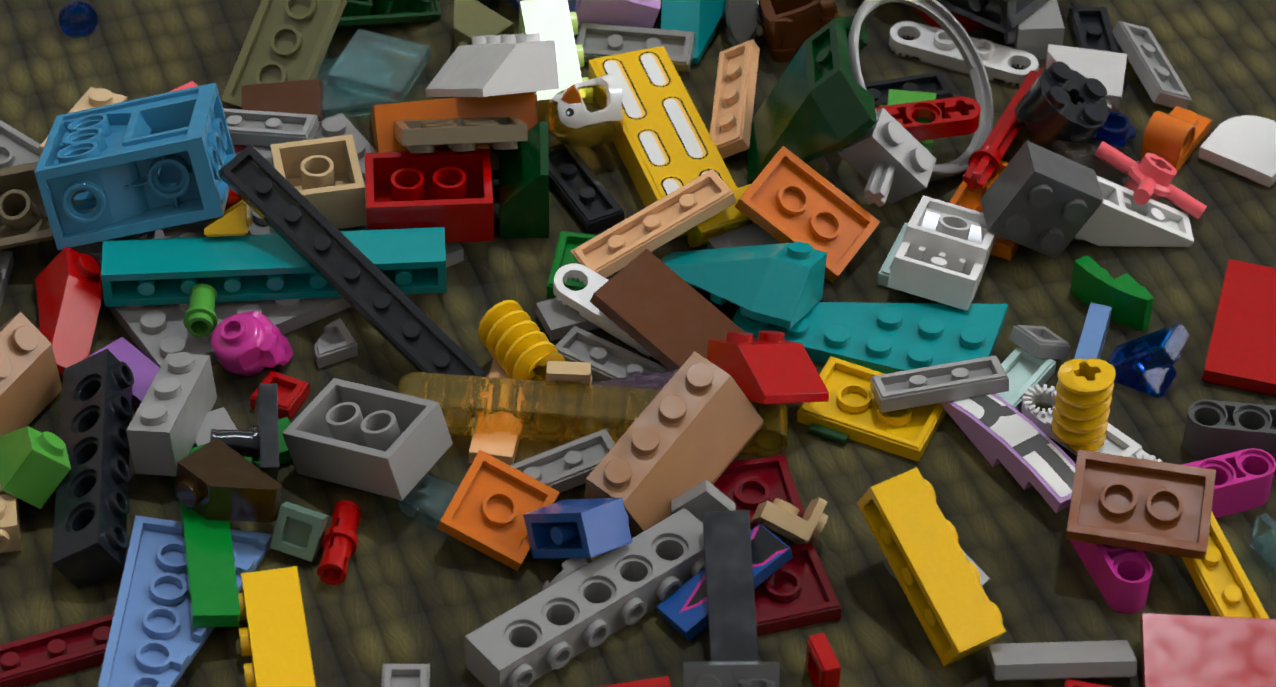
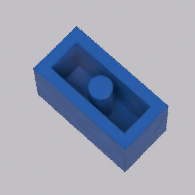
M622 498L567 499L523 514L533 559L592 558L632 543L629 519Z

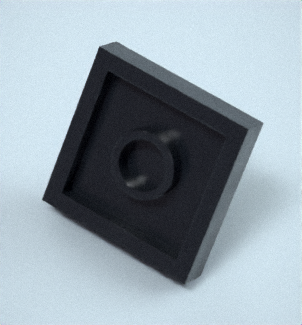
M259 383L252 429H211L210 441L218 438L243 457H251V461L255 466L276 481L279 471L277 384Z

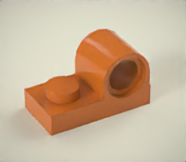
M1175 106L1170 114L1156 111L1145 129L1139 160L1141 161L1146 153H1152L1163 157L1178 172L1209 134L1212 120L1178 106Z

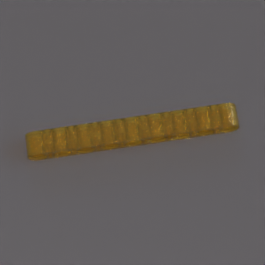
M414 372L406 374L400 379L397 393L439 402L450 434L473 436V433L495 434V431L511 432V435H518V439L571 442L606 428L616 444L661 390ZM751 402L764 422L738 455L768 457L781 454L788 445L787 406L784 403L760 404Z

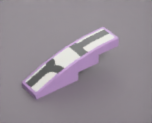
M996 394L940 403L992 467L1002 463L1024 490L1034 486L1055 513L1070 506L1076 464L1038 426Z

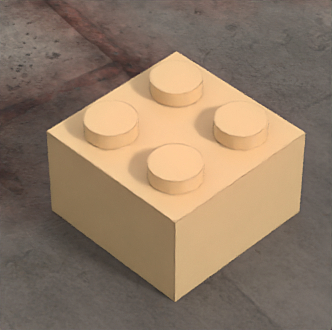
M352 134L270 144L272 166L337 229L367 225L365 185Z

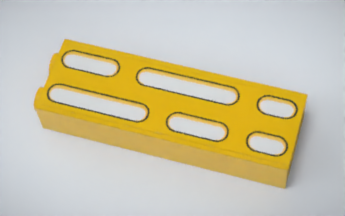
M664 46L589 60V80L609 74L616 76L621 81L623 120L605 121L604 124L645 208L714 169L730 190L737 188ZM597 84L590 85V94L598 111L604 109L607 106V94L604 87ZM687 231L678 237L688 235Z

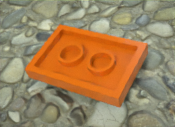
M784 146L781 147L734 206L780 243L804 242L810 244L815 250L827 252L825 278L831 283L836 280L880 223L878 219Z

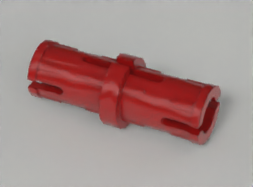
M341 500L334 505L331 524L322 536L321 546L323 554L317 568V576H320V580L329 585H339L345 581L349 559L357 550L359 540L356 532L363 511L362 509L358 510L360 506L353 501Z

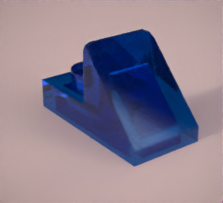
M1181 322L1116 346L1107 360L1115 369L1116 376L1114 382L1153 397H1163L1177 374L1172 365L1180 359L1182 355L1180 351L1190 336Z

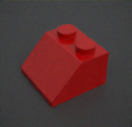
M728 331L726 339H708L707 360L731 375L749 401L760 404L829 401V392L803 344L784 340V332L759 331L758 338H753L752 333Z

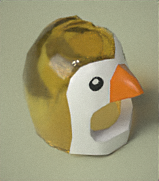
M608 74L575 83L555 94L549 101L548 110L544 113L545 122L548 121V128L552 135L566 146L577 148L601 146L621 138L623 133L621 105L623 93L621 81L616 76Z

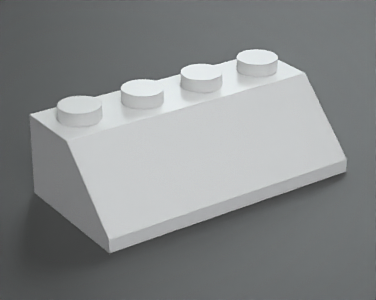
M540 33L471 37L472 45L458 46L426 88V97H488L559 89L555 40H540Z

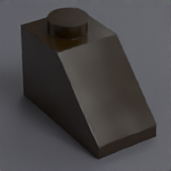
M215 438L177 462L174 496L206 520L272 523L278 517L283 485L220 439Z

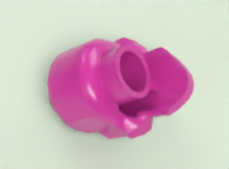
M259 311L242 312L241 314H234L225 318L216 326L211 336V347L220 365L228 372L253 376L261 372L265 367L273 368L279 364L284 366L293 356V349L288 339L280 332L278 327L273 325L266 315Z

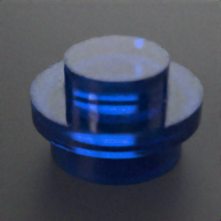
M74 0L67 3L61 9L58 22L61 30L67 36L81 38L90 35L95 30L98 17L92 5L85 1Z

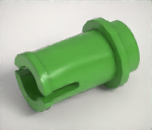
M201 283L191 288L189 293V309L185 312L183 318L185 328L195 337L208 336L214 331L218 322L217 315L214 312L217 292L213 286Z

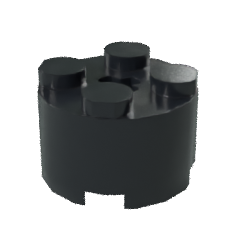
M1054 62L1041 73L1018 102L1015 109L1016 121L1019 126L1024 122L1034 135L1030 140L1032 143L1052 152L1058 147H1063L1070 152L1079 154L1107 120L1109 111L1104 98L1107 94V89L1099 80L1086 78L1079 72L1072 70L1064 62Z

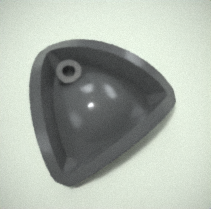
M726 0L725 16L727 23L725 30L731 46L734 47L748 40H755L757 34V0Z

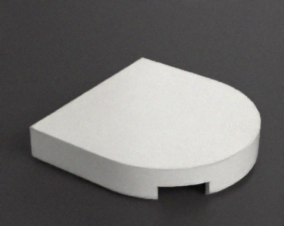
M1252 115L1236 116L1227 119L1200 146L1198 158L1270 188L1276 181V122L1268 118Z

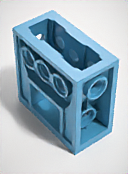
M211 83L56 116L34 173L57 250H62L65 246L71 248L224 216L230 187L219 177L218 171L231 161L236 154L217 84Z

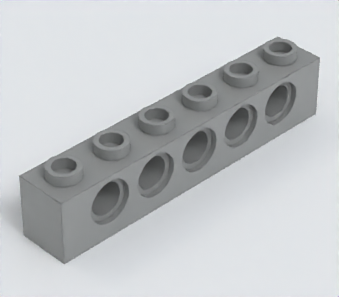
M683 508L633 537L632 543L611 550L465 636L466 668L485 687H529L535 680L554 669L562 668L570 659L588 648L600 645L608 636L623 627L637 623L645 614L657 608L656 606L705 568L702 522L686 508Z

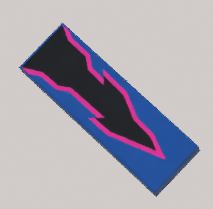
M759 524L750 531L754 589L793 558L790 547L762 524ZM705 568L656 606L659 616L688 641L708 627Z

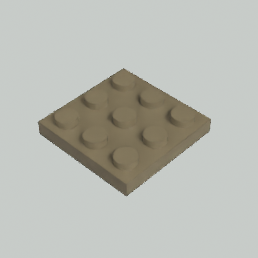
M515 116L394 121V137L402 146L407 147L410 153L435 152L434 145L441 144L448 145L451 151L476 150V143H488L494 150L518 149V141H528L527 124Z

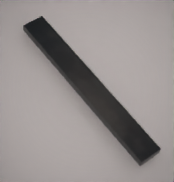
M249 144L218 171L219 177L456 408L488 380V374L253 146Z

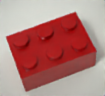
M476 149L474 151L437 150L430 153H365L367 230L444 227L445 243L494 241L490 149Z

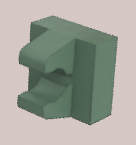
M286 501L280 506L270 548L313 562L318 558L322 536L329 515Z

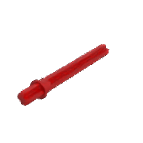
M1039 68L1037 72L1031 70L980 150H976L971 154L968 161L969 167L962 177V180L968 184L966 189L974 192L975 188L983 190L989 179L994 178L999 173L1002 158L1024 125L1023 122L1019 126L1016 121L1015 109L1018 102L1044 69Z

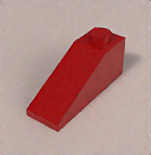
M67 246L36 277L40 332L52 343L58 373L62 375L65 368L88 358L103 297L101 263L97 262L90 255L81 254Z

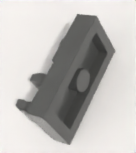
M683 661V687H779L780 664L779 662Z

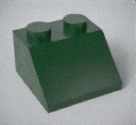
M547 121L539 122L528 130V141H518V149L500 152L499 170H491L493 194H499V197H493L494 221H500V238H549V145Z

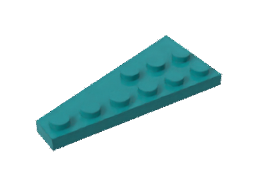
M818 302L791 329L749 319L740 314L739 306L732 321L744 332L752 333L753 338H758L759 331L784 332V340L803 344L811 361L826 364L830 356L888 374L992 356L1007 316L1008 304L971 303L968 311L943 303Z

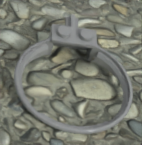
M864 0L853 18L847 40L851 78L867 91L859 61V33L866 16L874 8L885 3L908 4L923 11L935 20L958 48L971 76L976 101L981 107L979 127L974 132L970 145L962 155L950 163L935 164L937 159L884 108L879 109L878 112L875 109L877 123L872 126L870 131L863 136H858L837 152L868 181L863 199L868 205L875 203L878 207L885 205L886 199L891 204L926 189L929 181H941L965 172L969 167L968 161L971 154L976 150H980L993 129V98L982 59L963 26L937 0Z

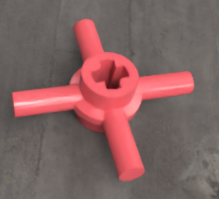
M1102 141L1094 154L1130 177L1124 187L1135 191L1133 200L1139 205L1146 204L1150 198L1159 201L1162 197L1196 219L1201 217L1207 207L1171 184L1177 171L1163 157L1146 153L1141 162L1138 163Z

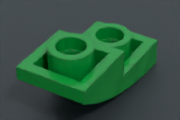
M1088 255L1074 261L1070 292L1087 306H1090V303H1096L1112 307L1110 319L1139 331L1149 328L1154 297L1145 287L1141 286L1128 273L1113 279L1106 269L1101 268Z

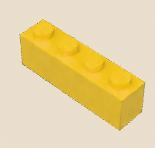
M916 467L870 487L858 500L857 505L943 666L945 667L988 647V644L994 643L1006 632L1003 627L1001 612L996 604L989 601L980 584V575L976 566L967 560L958 543V534L955 527L949 520L944 518L936 503V494L930 482L923 479Z
M297 566L241 573L243 592L238 593L240 621H247L246 628H239L242 657H252V663L243 664L246 687H316Z

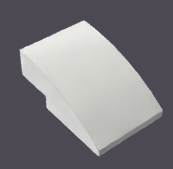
M923 195L906 226L903 241L894 256L887 287L968 311L981 281L997 234L988 231L984 213Z

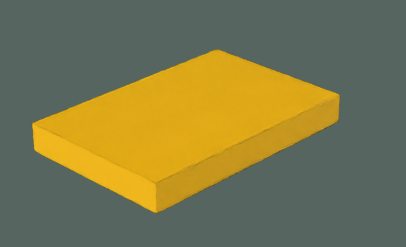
M830 356L819 374L829 392V401L802 403L797 410V422L808 426L811 423H815L847 434L850 440L919 462L947 412L940 403L881 413L871 392L870 377L884 373Z

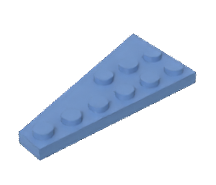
M135 516L98 687H174L215 629V627H192L181 521ZM230 528L238 593L242 590L241 573L254 572L270 550L273 534Z

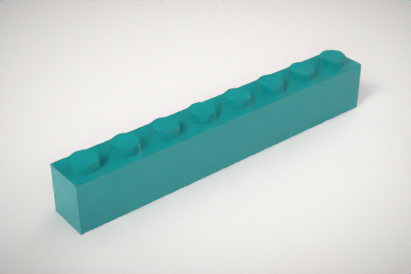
M444 227L340 231L404 294L447 293ZM278 234L103 241L101 282L105 307L188 304L190 302L189 293L191 288L201 283L214 287L217 292L215 302L342 297Z

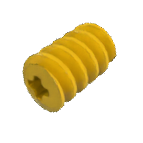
M514 300L502 301L489 309L480 321L478 327L479 341L497 361L499 366L504 369L509 378L513 380L518 389L526 393H537L546 390L547 361L565 362L562 354L558 353L554 344L549 342L547 336L540 332L537 324L531 321V318L527 312L523 311L520 304Z
M1097 358L1069 360L1062 364L1058 371V382L1054 398L1055 405L1052 411L1053 419L1050 425L1051 431L1058 440L1064 442L1069 449L1078 452V450L1095 452L1104 445L1106 439L1114 379L1116 376L1115 369L1107 361Z

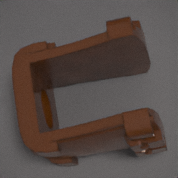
M758 0V12L764 40L771 57L776 62L792 60L809 37L834 18L840 17L834 0Z

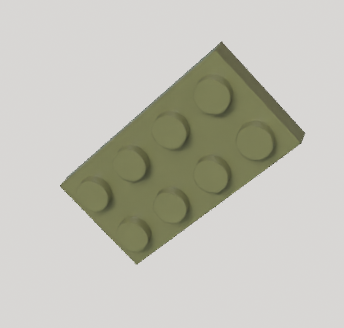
M261 0L222 95L221 102L225 106L242 110V86L316 79L347 0Z

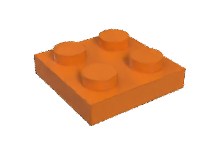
M479 450L441 518L437 529L518 571L530 549L523 514L554 504L560 492Z

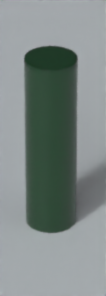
M811 423L809 427L810 434L843 445L848 443L849 435L815 423Z

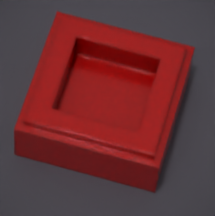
M272 370L261 382V384H277L278 418L280 419L288 417L291 420L310 394L308 382ZM258 388L250 397V406L253 410L255 409Z
M825 633L808 636L805 670L813 686L839 687L841 666Z

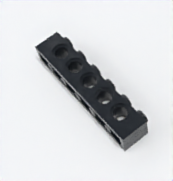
M108 349L65 368L63 373L59 438L66 445L71 469L56 488L52 565L78 589H82L123 570L126 547L128 546L126 535L127 514L129 513L128 482L131 478V473L129 469L130 446L126 430L133 415L132 385L134 384V375L130 367L125 362H120Z

